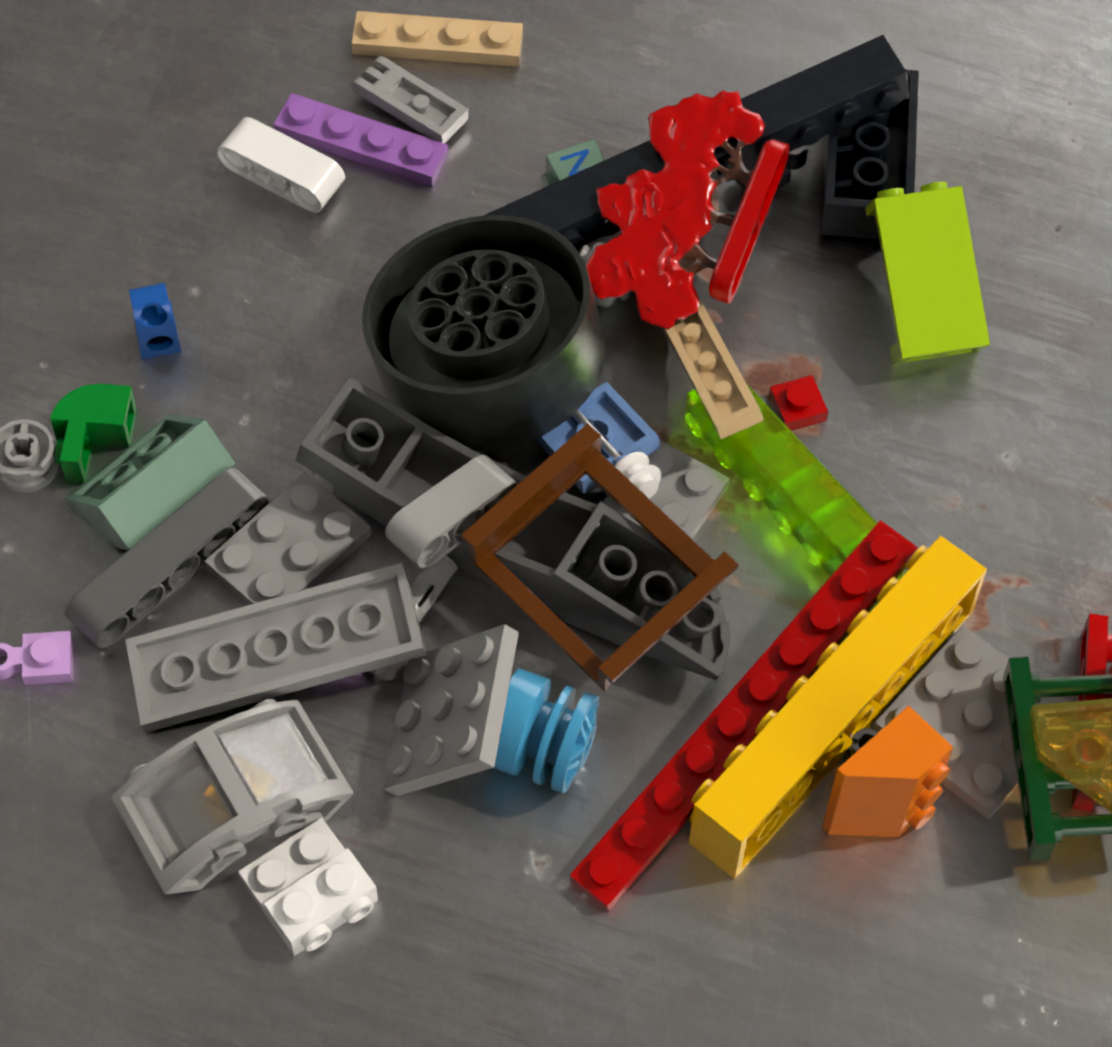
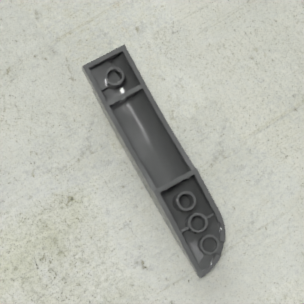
M349 377L301 442L295 461L335 485L334 495L387 527L389 521L403 507L470 460L482 454L432 428L354 378ZM492 460L518 484L527 477ZM568 493L561 495L494 555L559 619L620 646L695 579L680 562L642 527L602 502L596 505ZM465 541L446 554V556L454 561L458 569L498 589L470 562L469 547ZM718 589L713 590L644 655L717 680L725 666L730 646L729 622L726 623L719 602L721 595Z

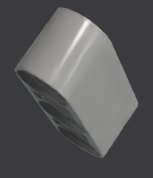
M479 455L398 511L386 527V538L419 568H427L462 544L464 540L461 534L515 488L518 483L488 456Z

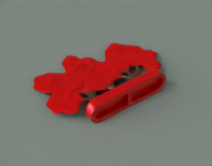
M723 90L713 98L696 93L691 97L683 98L677 105L665 106L649 114L650 142L654 149L660 153L665 163L663 169L656 174L645 169L639 170L627 176L624 184L613 183L596 190L597 203L602 217L618 225L621 231L619 236L605 244L596 246L586 264L593 293L597 298L620 297L630 290L634 291L641 320L669 330L674 326L676 320L686 319L689 315L698 312L700 301L693 286L694 274L708 267L714 269L709 284L710 297L727 304L732 302L782 178L789 154V144L773 139L768 140L762 147L755 167L747 170L742 160L741 148L745 145L753 144L763 135L765 124L760 114L751 112L743 107L739 91L728 92ZM729 137L738 140L737 148L730 146L727 141ZM722 146L732 156L727 164L733 165L732 169L719 164L714 156L716 147ZM717 170L725 174L720 179H713L711 177ZM730 179L737 180L746 186L736 215L716 211L711 204L714 189L722 182ZM721 223L730 226V230L719 257L715 258L711 257L699 243L700 238L706 235L713 225ZM682 258L695 261L688 268L681 267L678 263Z

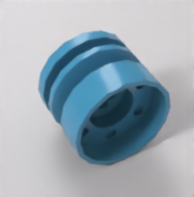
M517 669L510 679L494 768L515 776L520 773L530 757L535 759L533 783L543 784L553 766H555L551 788L565 793L572 784L576 774L584 766L590 752L597 728L596 716L599 696L585 692L573 711L576 688L566 686L554 704L549 702L551 679L524 669Z

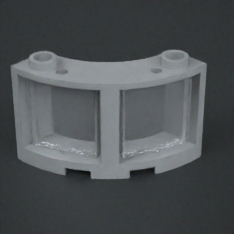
M267 699L258 703L252 709L230 716L196 732L169 748L148 764H142L133 768L125 776L126 783L111 798L164 894L201 890L221 871L246 855L247 850L244 844L268 831H272L273 835L278 838L284 834L307 827L321 817L327 822L354 792L298 700L276 702L274 699Z

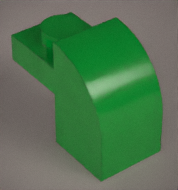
M89 384L72 390L56 404L50 417L57 440L55 462L56 465H61L67 484L81 485L86 481L93 446L126 449L131 444L137 414L131 386Z

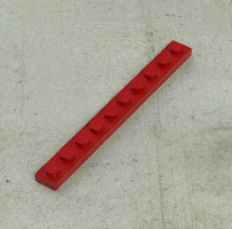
M880 520L569 875L570 881L609 912L690 818L694 809V804L691 800L699 787L709 778L715 782L726 770L723 766L731 752L740 744L747 747L757 736L755 730L763 717L772 709L778 713L787 704L786 696L796 681L802 676L809 679L819 669L817 662L823 652L834 642L838 645L841 644L848 636L847 630L854 618L862 610L865 609L868 612L873 607L882 588L891 578L895 577L897 579L906 569L910 558L918 550V547Z

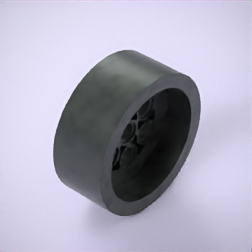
M505 215L476 216L449 222L423 233L404 245L383 265L370 285L363 306V333L387 400L474 451H490L514 447L534 440L555 429L584 404L594 390L603 369L605 359L604 333L585 262L577 249L563 235L548 226L529 219Z

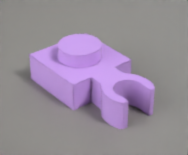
M71 631L22 634V647H11L8 644L0 643V657L7 658L5 663L0 665V680L7 679L16 673H22L25 685L73 682V636Z

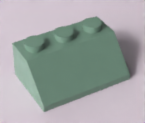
M168 414L64 499L112 546L130 550L217 476L230 469L236 463L205 419Z

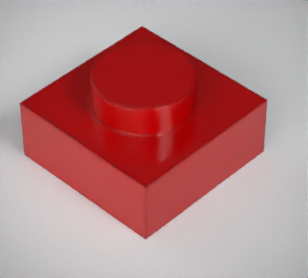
M813 375L770 386L769 398L784 433L827 421L829 411Z

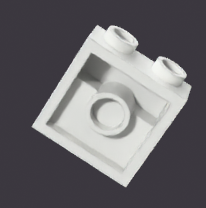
M322 817L238 871L240 880L294 956L304 949L313 951L329 940L333 930L347 921L355 923L363 919L372 911L374 903L378 901L376 885L349 848L345 849Z

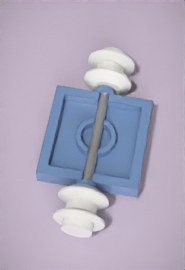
M608 382L596 387L584 404L565 422L535 439L551 456L588 423L601 435V454L649 499L658 490L661 471L657 466L649 465L648 455L660 449L659 436ZM586 474L575 483L583 493L597 486Z

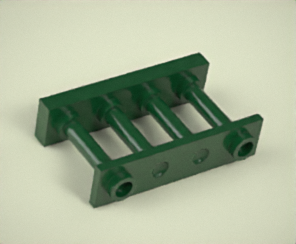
M1029 657L1009 658L1003 675V683L1029 861L1049 860L1056 843L1061 842L1062 837L1112 834V814L1060 817L1059 812L1051 811L1049 795H1054L1055 790L1112 787V766L1053 770L1051 765L1044 764L1042 749H1047L1050 743L1112 740V720L1046 724L1045 719H1038L1035 703H1040L1041 698L1112 694V665L1109 674L1039 678L1038 674H1031Z

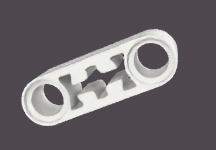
M244 117L217 149L219 160L230 171L314 213L322 210L345 180L343 169L330 157L249 117Z

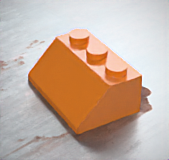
M908 705L837 769L822 829L829 835L900 837L910 826L915 830L920 829L936 811L933 803L943 792L940 783L950 772L947 764L953 746Z

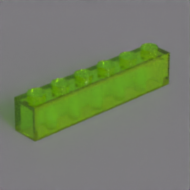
M748 384L747 386L760 408L764 421L723 439H720L695 389L687 393L684 418L690 431L696 437H703L713 448L720 464L726 469L732 468L743 480L744 488L751 498L755 501L761 500L772 512L777 526L784 533H791L798 540L808 560L817 567L821 566L832 576L877 522ZM907 568L899 575L898 580L906 574Z

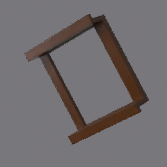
M588 423L461 534L462 539L469 547L470 562L604 692L610 688V684L614 683L721 583L729 580V576L739 566L725 551L714 560L601 454V435ZM585 474L695 577L694 580L605 661L591 650L494 556Z

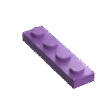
M293 93L290 94L274 123L275 130L304 145L433 187L449 156L448 144Z

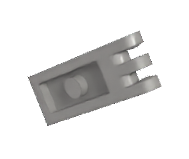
M378 56L373 61L374 68L369 66L362 72L363 78L358 77L351 84L353 90L358 95L426 137L442 143H446L468 120L467 107L383 56Z

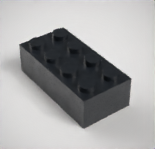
M906 69L908 99L901 101L894 108L883 109L863 118L852 127L841 128L825 136L820 218L821 235L879 239L875 215L867 216L865 207L877 198L878 192L883 190L903 188L904 194L915 192L919 70Z

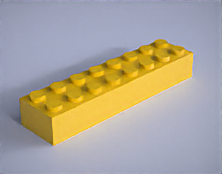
M940 535L929 548L924 545L918 548L906 566L908 569L906 574L900 580L893 577L886 583L877 597L879 603L869 613L864 609L854 618L847 630L849 636L839 646L834 642L823 652L817 662L819 669L809 679L805 676L799 678L786 696L787 704L778 713L773 709L769 711L758 724L755 730L757 734L755 739L747 747L743 744L738 745L726 759L723 766L726 770L715 782L710 778L707 779L694 794L691 800L694 804V809L689 818L691 823L689 843L733 879L743 871L843 759L845 752L853 743V735L861 729L870 728L973 613L987 568Z

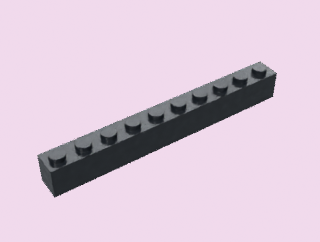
M884 34L741 98L743 107L751 112L760 114L765 124L763 135L753 144L745 145L741 148L742 160L747 170L755 167L762 147L768 140L773 139L789 144V152L802 146L812 145L822 137L841 128L852 127L863 118L883 109L894 108L901 101L908 99L907 71ZM729 137L727 141L730 146L737 148L738 140ZM649 140L485 215L515 216L539 222L563 235L578 251L582 246L603 236L614 235L620 231L618 225L602 217L597 203L596 190L613 183L624 184L627 176L639 170L645 169L656 174L663 169L665 163L660 153L654 149ZM722 146L716 147L714 156L719 164L732 169L733 165L727 164L732 156ZM719 170L711 175L713 179H720L725 176Z

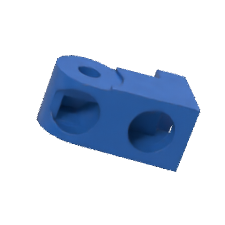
M165 283L130 289L129 296L141 359L145 360L182 352L171 301L168 299ZM158 336L170 337L168 341L161 344L147 343L150 339Z

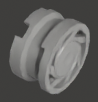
M27 419L11 421L0 427L1 484L13 492L24 494L37 492L48 486L57 476L60 465H56L55 442L47 427L37 421Z

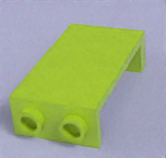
M946 181L925 184L920 187L921 192L904 194L903 188L887 189L878 192L877 198L865 207L867 216L875 215L897 338V343L890 347L893 365L979 352L990 346L962 186L948 188Z

